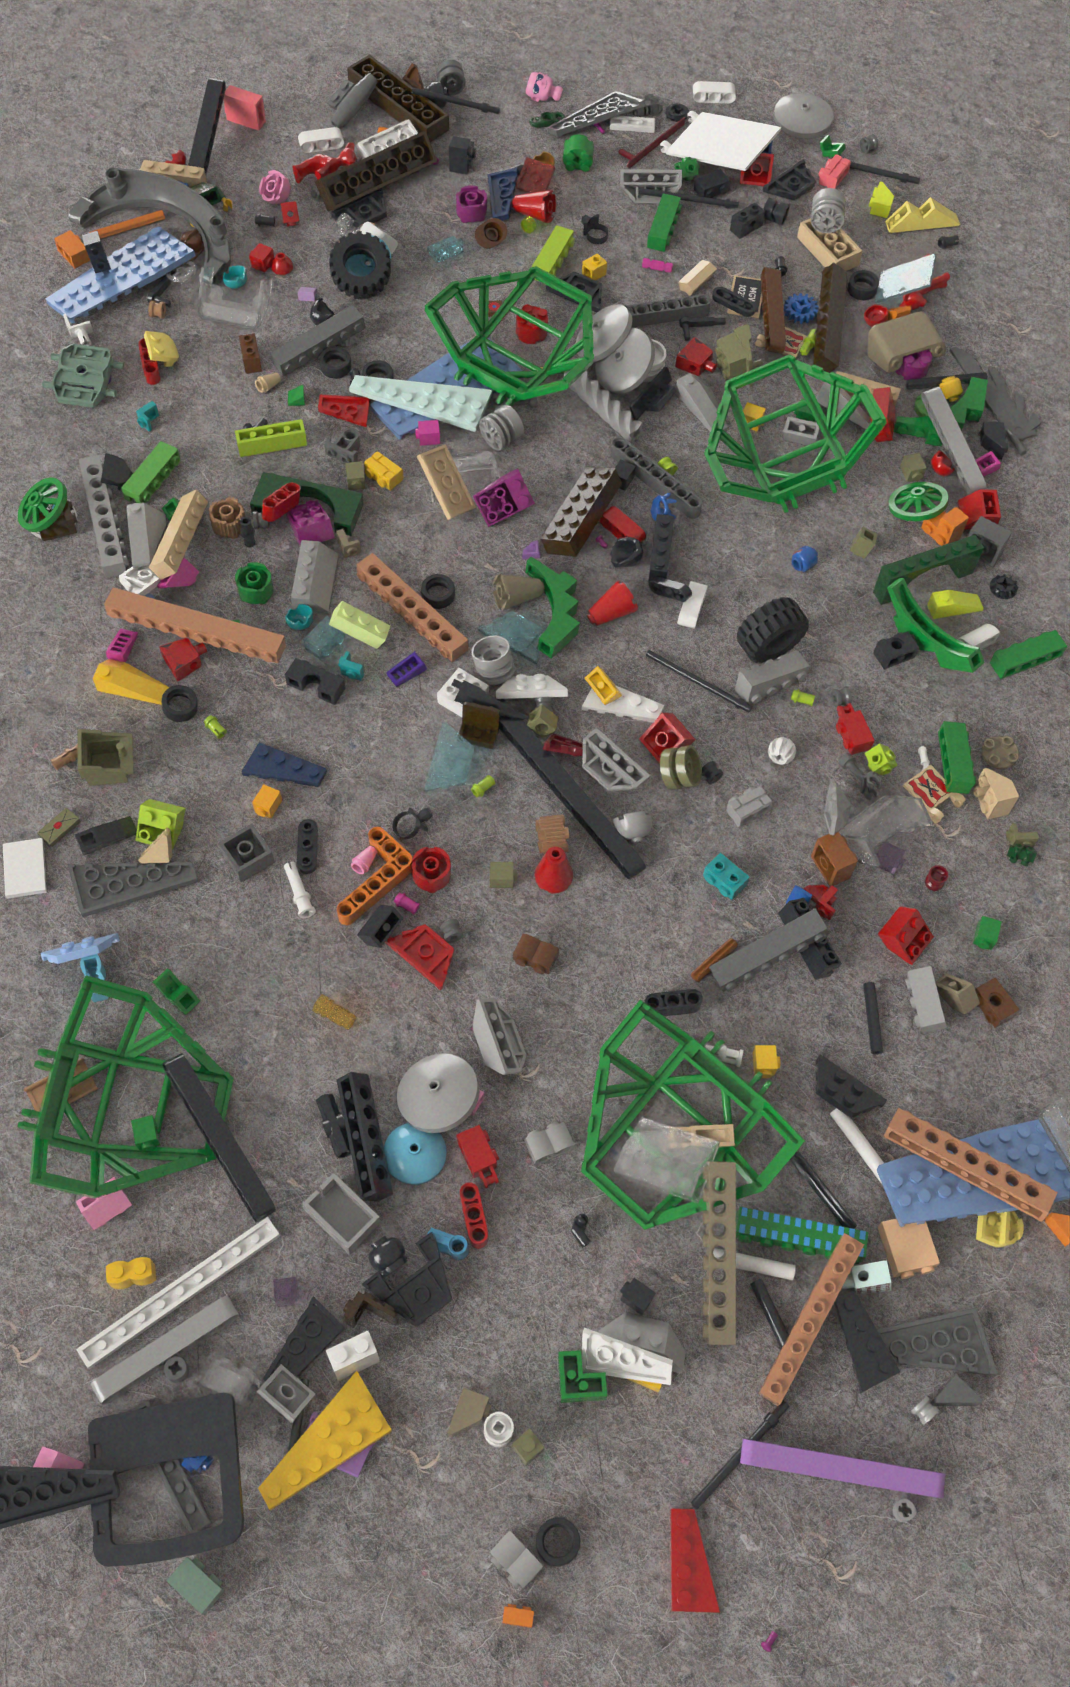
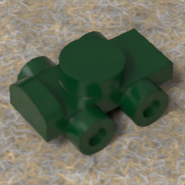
M1021 844L1010 845L1007 852L1011 863H1017V860L1020 859L1023 866H1028L1029 862L1033 863L1037 855V851H1034L1033 847L1026 848Z

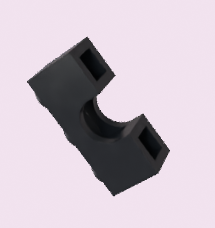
M295 658L285 673L286 684L301 691L310 683L319 684L317 688L319 699L336 705L346 689L342 676L332 674L322 667L311 665L306 660Z

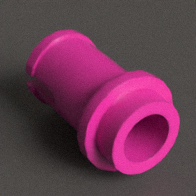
M399 892L394 899L396 907L400 906L413 915L420 907L419 903L408 898L405 893Z

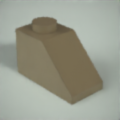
M948 973L936 980L938 993L952 1009L966 1014L980 1004L972 983Z
M463 1388L447 1435L452 1438L481 1424L483 1417L487 1418L492 1405L488 1404L489 1397Z

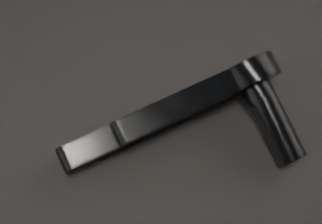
M171 270L149 292L147 297L148 303L152 300L156 301V303L165 302L167 307L171 306L170 300L160 296L176 277L175 271Z
M683 317L679 320V326L683 328L685 341L690 340L689 327L726 324L725 318Z

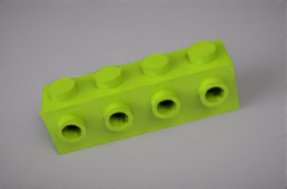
M556 225L532 267L537 266L556 276L557 269L561 268L563 259L567 258L570 247L574 246V231Z
M302 419L235 431L240 457L307 446Z

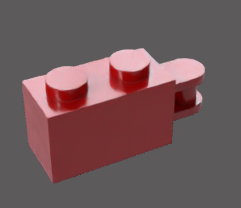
M851 703L843 707L841 705L837 706L839 719L836 723V729L843 738L845 749H848L851 755L869 751L875 740L861 710L854 711Z
M479 1124L457 1134L456 1141L473 1178L479 1176L485 1189L494 1182L495 1184L499 1183L494 1171L497 1168L499 1157L494 1148L491 1149L488 1144L490 1138L487 1131H482ZM490 1171L491 1175L484 1177L483 1174Z

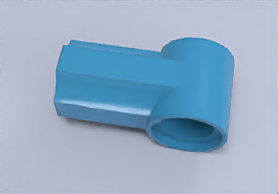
M432 1227L428 1231V1234L430 1232L434 1233L439 1252L450 1255L455 1260H463L467 1257L469 1248L463 1236H454ZM456 1244L464 1245L463 1250L460 1252H455L453 1247Z

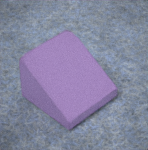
M300 287L298 290L299 300L315 302L317 288Z

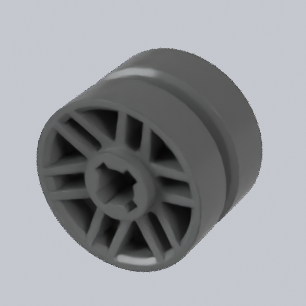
M445 60L439 64L436 70L438 81L443 83L445 87H448L449 95L459 94L466 84L461 64L456 60Z

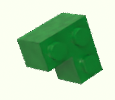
M581 1350L558 1352L561 1403L606 1400V1372L583 1374Z

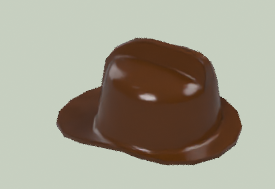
M491 218L476 228L475 239L483 248H494L506 239L508 234L507 227L502 220Z
M197 229L186 231L181 236V242L195 252L196 256L186 261L191 262L205 249L203 239Z

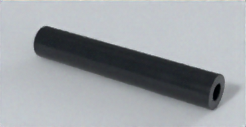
M867 982L863 984L870 1049L871 1054L877 1055L883 1053L876 987L874 982Z
M758 1279L752 1282L750 1286L782 1349L789 1334L763 1280Z

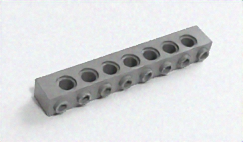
M97 455L79 459L102 567L106 578L121 575L127 571L126 566H129L127 556H123V552H126L123 541L120 542V539L123 538L121 529L116 526L119 525L117 514L114 515L113 513L116 511L114 501L110 500V498H113L111 487H107L109 484L100 483L104 461L101 462L100 456Z

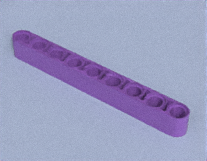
M743 1439L740 1459L742 1464L944 1498L946 1475L944 1473Z

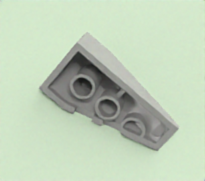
M689 373L677 380L675 394L711 432L713 422L717 417L718 402L711 387L701 377ZM726 421L723 427L724 431L728 430Z
M824 382L816 399L818 403L828 408L831 384ZM840 388L838 414L851 399V396L842 388ZM860 406L857 407L849 420L865 429L871 424L870 417Z
M146 503L127 505L133 568L150 566L157 551L156 548L162 540L161 536L167 529L166 515Z

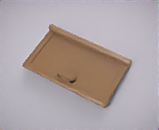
M84 1058L77 1061L74 1076L88 1069ZM49 1076L24 1088L35 1111L40 1110ZM92 1076L70 1088L67 1099L69 1104L98 1090Z

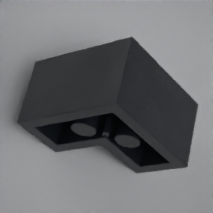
M452 136L449 145L450 172L467 175L469 168L472 169L473 158L476 157L477 150L474 148V142L471 139Z

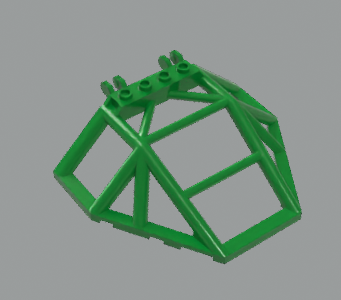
M537 266L530 267L528 271L511 273L510 271L499 273V276L495 277L486 275L469 278L467 282L462 283L452 281L425 305L424 311L459 368L454 379L459 381L466 374L467 376L463 380L464 385L467 386L471 383L472 379H475L500 393L496 400L498 404H501L507 397L509 399L506 404L512 407L514 402L519 400H527L566 390L594 361L592 296ZM535 279L579 302V306L564 332L514 306ZM517 281V286L488 321L489 286ZM479 288V316L464 291ZM454 296L476 333V336L462 349H460L438 311ZM509 311L560 338L543 368L534 365L488 339ZM581 321H583V338L564 352ZM479 346L485 360L472 354ZM487 347L531 371L505 372L493 365ZM584 348V357L570 360ZM570 371L563 380L541 385L551 375ZM518 378H532V379H531L528 383H525V382L519 380Z
M787 355L726 381L725 391L716 412L717 417L713 422L708 439L709 444L705 449L704 455L722 492L766 502H774L781 505L783 512L787 513L788 507L785 502L790 500L792 507L797 509L798 504L795 498L828 484L833 494L837 492L834 482L838 480L841 487L846 489L847 484L844 479L846 473L854 466L887 422L866 385L855 384L849 378L834 372L828 373L817 365L813 364L811 366L796 360L792 355ZM789 368L804 400L747 423L736 389ZM805 374L831 384L827 418L810 388ZM840 388L854 393L853 397L837 415ZM862 402L873 421L846 455L836 435ZM808 405L824 438L761 464L749 429ZM730 406L744 448L723 430ZM719 440L736 455L717 452ZM822 447L811 467L796 474L770 469ZM830 448L835 458L821 463ZM720 463L752 470L761 488L728 481ZM767 475L785 479L771 484Z
M86 975L80 986L56 1051L44 1048L38 1049V1055L53 1058L52 1064L44 1061H35L34 1067L50 1071L40 1110L22 1109L21 1114L25 1117L37 1118L36 1124L21 1121L18 1122L17 1126L20 1129L34 1131L29 1183L96 1199L217 1159L207 1141H205L204 1149L156 1146L151 1151H139L137 1146L99 1144L118 1065L165 1074L155 1116L160 1136L172 1083L162 1065L165 1060L139 1055L171 1036L201 1065L200 1067L191 1065L198 1079L218 1084L214 1105L224 1122L234 1078L227 1071L225 1072L196 1040L194 1041L186 1034V1030L163 1007L160 1008L152 1000L153 997L148 992ZM93 993L135 1004L117 1051L75 1040ZM147 1011L162 1028L134 1043ZM79 1054L102 1060L74 1076ZM109 1067L92 1137L90 1138L67 1101L70 1088ZM64 1113L80 1139L59 1134ZM48 1146L90 1155V1183L47 1173ZM120 1158L172 1162L138 1172ZM105 1164L123 1177L104 1183Z
M639 1000L600 1048V1060L596 1072L592 1098L593 1104L591 1116L589 1117L588 1136L581 1172L645 1230L706 1210V1202H703V1198L680 1206L677 1205L704 1180L703 1166H707V1161L736 1162V1170L748 1182L746 1185L736 1187V1200L765 1191L806 1140L763 1096L773 1082L768 1080L758 1092L753 1086L762 1078L763 1074L760 1071L747 1083L715 1055L725 1044L722 1039L715 1044L711 1051L705 1047L714 1038L715 1033L713 1031H710L699 1042L643 1000ZM643 1018L679 1043L678 1047L654 1076L617 1052L618 1048ZM684 1058L702 1073L670 1076ZM612 1063L636 1081L607 1086L610 1064ZM713 1082L721 1089L724 1125L732 1124L730 1098L748 1114L734 1130L735 1146L719 1147L696 1170L687 1176L630 1124L660 1089L700 1125H713L668 1086ZM638 1094L599 1141L605 1099ZM764 1116L787 1143L762 1173L758 1175L736 1148L761 1117ZM624 1132L682 1182L649 1214L596 1167ZM717 1178L715 1189L721 1190L724 1187V1181L722 1178ZM721 1200L716 1201L713 1207L722 1205L724 1203Z

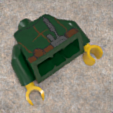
M201 182L190 187L212 206L222 201L225 212H228V206L232 209V200L226 199V196L217 185Z

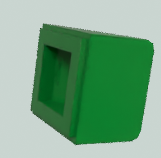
M304 385L288 391V406L305 405Z
M175 497L162 507L169 521H171L180 502Z

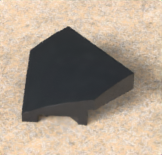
M105 453L100 483L117 486V489L121 490L133 473L122 458Z

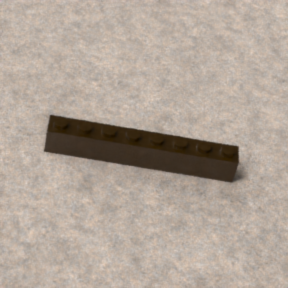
M834 262L822 271L813 360L814 365L823 368L828 373L839 367L847 272Z

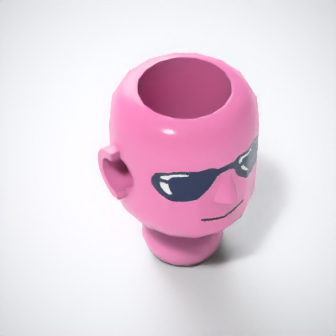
M533 72L526 87V94L536 102L546 101L548 97H552L555 101H560L563 88L561 86H553V80L547 76L548 74L544 75L541 72Z

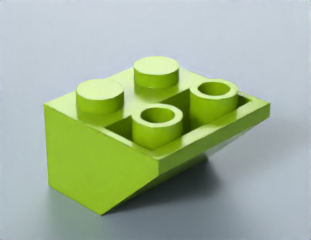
M153 799L146 800L140 804L135 841L151 845L168 827L171 832L173 850L183 827L186 808Z

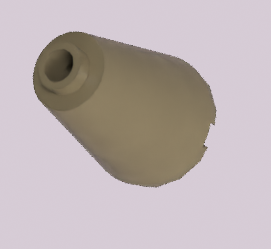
M497 574L493 581V585H496V590L493 591L497 607L502 608L501 610H507L538 598L544 592V584L537 578Z

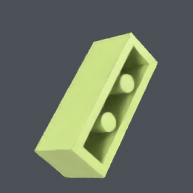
M341 601L334 609L329 622L330 626L376 649L386 640L390 625L344 601Z

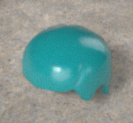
M240 265L229 267V272L227 274L224 272L223 274L224 284L231 289L243 287L247 282L246 268Z
M299 604L295 610L290 608L285 616L286 624L297 631L307 629L313 622L312 608L305 604Z

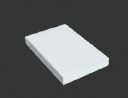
M43 838L3 844L6 898L47 893Z

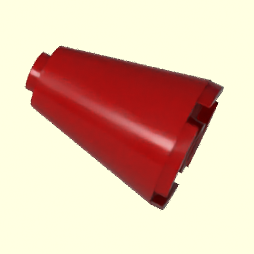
M553 190L516 195L512 199V208L515 212L544 223H551L554 218L551 217L552 213L556 212V196L552 194Z
M618 580L588 610L589 615H587V618L592 625L599 626L638 611L637 603L633 604L632 599L634 597L628 587L623 582L620 584V580Z
M555 846L547 850L537 865L535 881L539 888L548 891V893H561L567 890L572 883L573 870L564 850Z

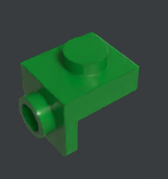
M826 135L820 142L823 157H834L836 154L840 156L846 149L845 143H832L830 135Z

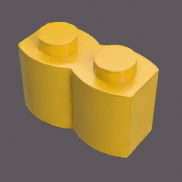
M147 1257L135 1258L129 1262H112L106 1266L107 1283L114 1289H126L134 1284L141 1286L151 1284L156 1281L155 1264Z

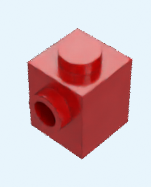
M296 201L280 203L283 224H287V227L296 226V222H299ZM292 212L293 216L289 217L287 213Z
M261 243L249 255L251 267L264 273L271 267V262L274 258L273 248Z

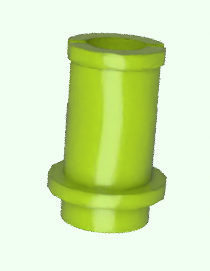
M800 689L793 690L791 700L794 703L800 702L810 706L813 705L815 695L801 692Z
M208 716L204 720L205 728L210 729L218 739L223 738L227 730L217 721V717Z
M487 775L479 783L473 784L471 788L472 793L476 797L484 796V792L496 784L492 776Z

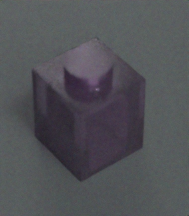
M884 841L873 865L891 874H895L897 868L901 870L906 860L902 858L905 850Z
M296 1277L273 1279L274 1301L277 1308L300 1305L299 1286Z

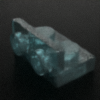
M451 236L427 246V252L438 263L462 253L463 240L462 238L457 240L455 236Z

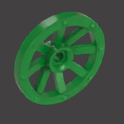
M53 477L45 478L33 485L20 503L18 509L19 524L29 532H39L54 523L62 513L67 501L66 486L60 480ZM58 492V499L47 498ZM49 504L55 505L51 512L46 509ZM42 512L46 518L39 522V513ZM33 513V524H29L28 522Z
M915 482L906 484L896 489L890 495L888 501L889 510L895 517L906 521L932 519L946 510L949 503L948 493L942 486L935 483ZM930 500L939 501L940 504L936 506ZM907 502L901 509L897 507V505ZM926 505L931 510L921 512V506ZM911 506L916 507V513L907 511Z

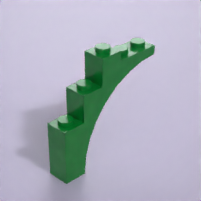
M971 377L964 396L950 407L961 431L965 419L980 421L984 411L988 380ZM897 416L894 424L895 433L926 438L925 444L942 446L943 443L930 416L912 418Z
M530 557L526 563L525 573L543 582L544 592L549 599L552 609V620L539 637L537 649L552 659L578 635L580 622L573 618V616L577 613L579 601L572 596L576 591L577 579L564 571L561 574H557L540 561Z
M898 578L887 587L896 611L893 619L898 632L904 633L909 631L910 634L915 636L919 650L935 652L940 667L973 673L985 663L979 647L968 645L950 636L924 613L912 596L904 578Z

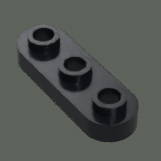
M725 287L714 288L712 299L715 302L745 317H751L755 314L756 304Z
M306 819L300 822L298 826L297 867L301 873L311 874L317 868L318 827L315 821ZM306 860L310 861L308 864L303 863Z

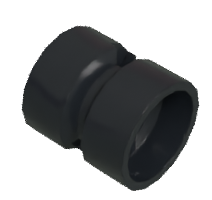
M768 198L763 208L765 210L764 219L769 221L773 219L775 223L783 225L790 205L782 202L778 204L777 200Z

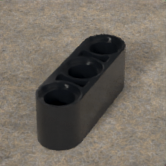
M696 989L651 993L646 996L644 1002L656 1004L657 1007L654 1009L663 1016L696 1013L700 1009L703 996ZM688 999H694L697 1001V1003L692 1004L688 1001ZM674 1001L677 1005L671 1006L668 1002Z

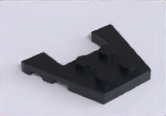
M430 1232L415 1243L428 1263L391 1290L380 1272L375 1273L362 1283L366 1289L370 1290L386 1304L392 1306L399 1315L415 1327H418L453 1300L433 1232Z

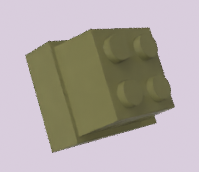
M749 324L735 328L733 333L716 340V364L718 369L721 368L724 380L732 379L763 366L762 359L752 362L750 349L752 338Z
M77 729L78 771L81 778H85L89 786L128 782V774L134 775L133 734Z

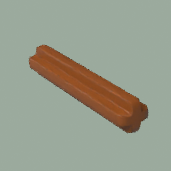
M733 938L728 939L691 973L692 979L696 982L703 979L711 971L709 966L726 958L737 948V942Z

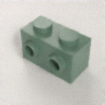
M186 1557L168 1578L167 1582L202 1615H206L225 1590L221 1587L223 1582L214 1573L209 1576L203 1571L206 1566L197 1557H194L193 1560Z

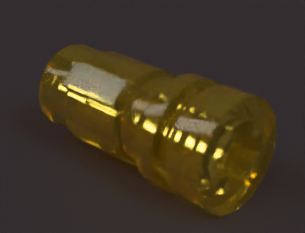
M324 994L320 995L312 1009V1012L318 1015L321 1014L323 1018L327 1017L333 1023L347 1030L353 1026L357 1018L349 1010L335 1004L334 1000H329V997Z

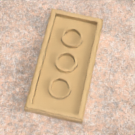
M446 444L417 456L447 520L476 508Z

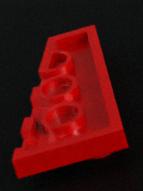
M670 1509L671 1611L720 1613L695 1509Z

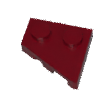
M553 733L545 741L543 750L579 757L583 756V743Z

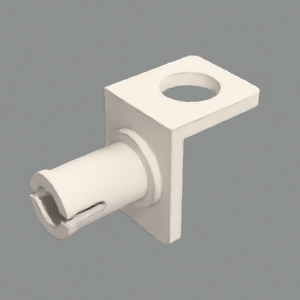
M63 314L71 338L78 337L81 345H85L86 341L87 345L90 346L91 341L88 334L93 332L90 321L70 326L66 314Z

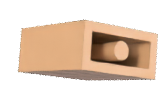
M897 1219L883 1221L878 1226L894 1278L901 1276V1279L913 1277L916 1272L929 1274L934 1272V1268L940 1264L926 1222L919 1225L917 1223L905 1224L904 1227H900Z

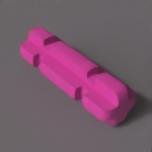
M644 258L642 267L647 269L651 267L650 269L665 270V272L671 273L673 263H665L664 261L653 259L650 261V259Z

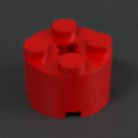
M529 304L523 305L521 310L548 324L546 309ZM516 315V335H518L521 342L536 344L537 341L541 340L542 342L546 339L547 331Z
M424 847L418 850L412 859V877L415 884L420 889L429 893H435L443 889L451 879V862L447 852L439 847Z

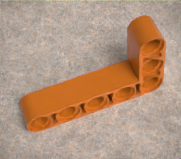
M373 827L369 831V844L377 850V854L387 863L338 904V920L343 925L354 923L412 872L411 854L381 827ZM388 850H395L392 853L387 852ZM407 862L408 864L401 865L400 863ZM388 874H393V875H394L393 877H390V878H389V877H386V875H388ZM374 886L380 887V888L377 889V890H372V889H371V888L374 887ZM358 899H365L363 902H357ZM345 911L351 912V913L348 914V915H343V914H342V913L345 912Z

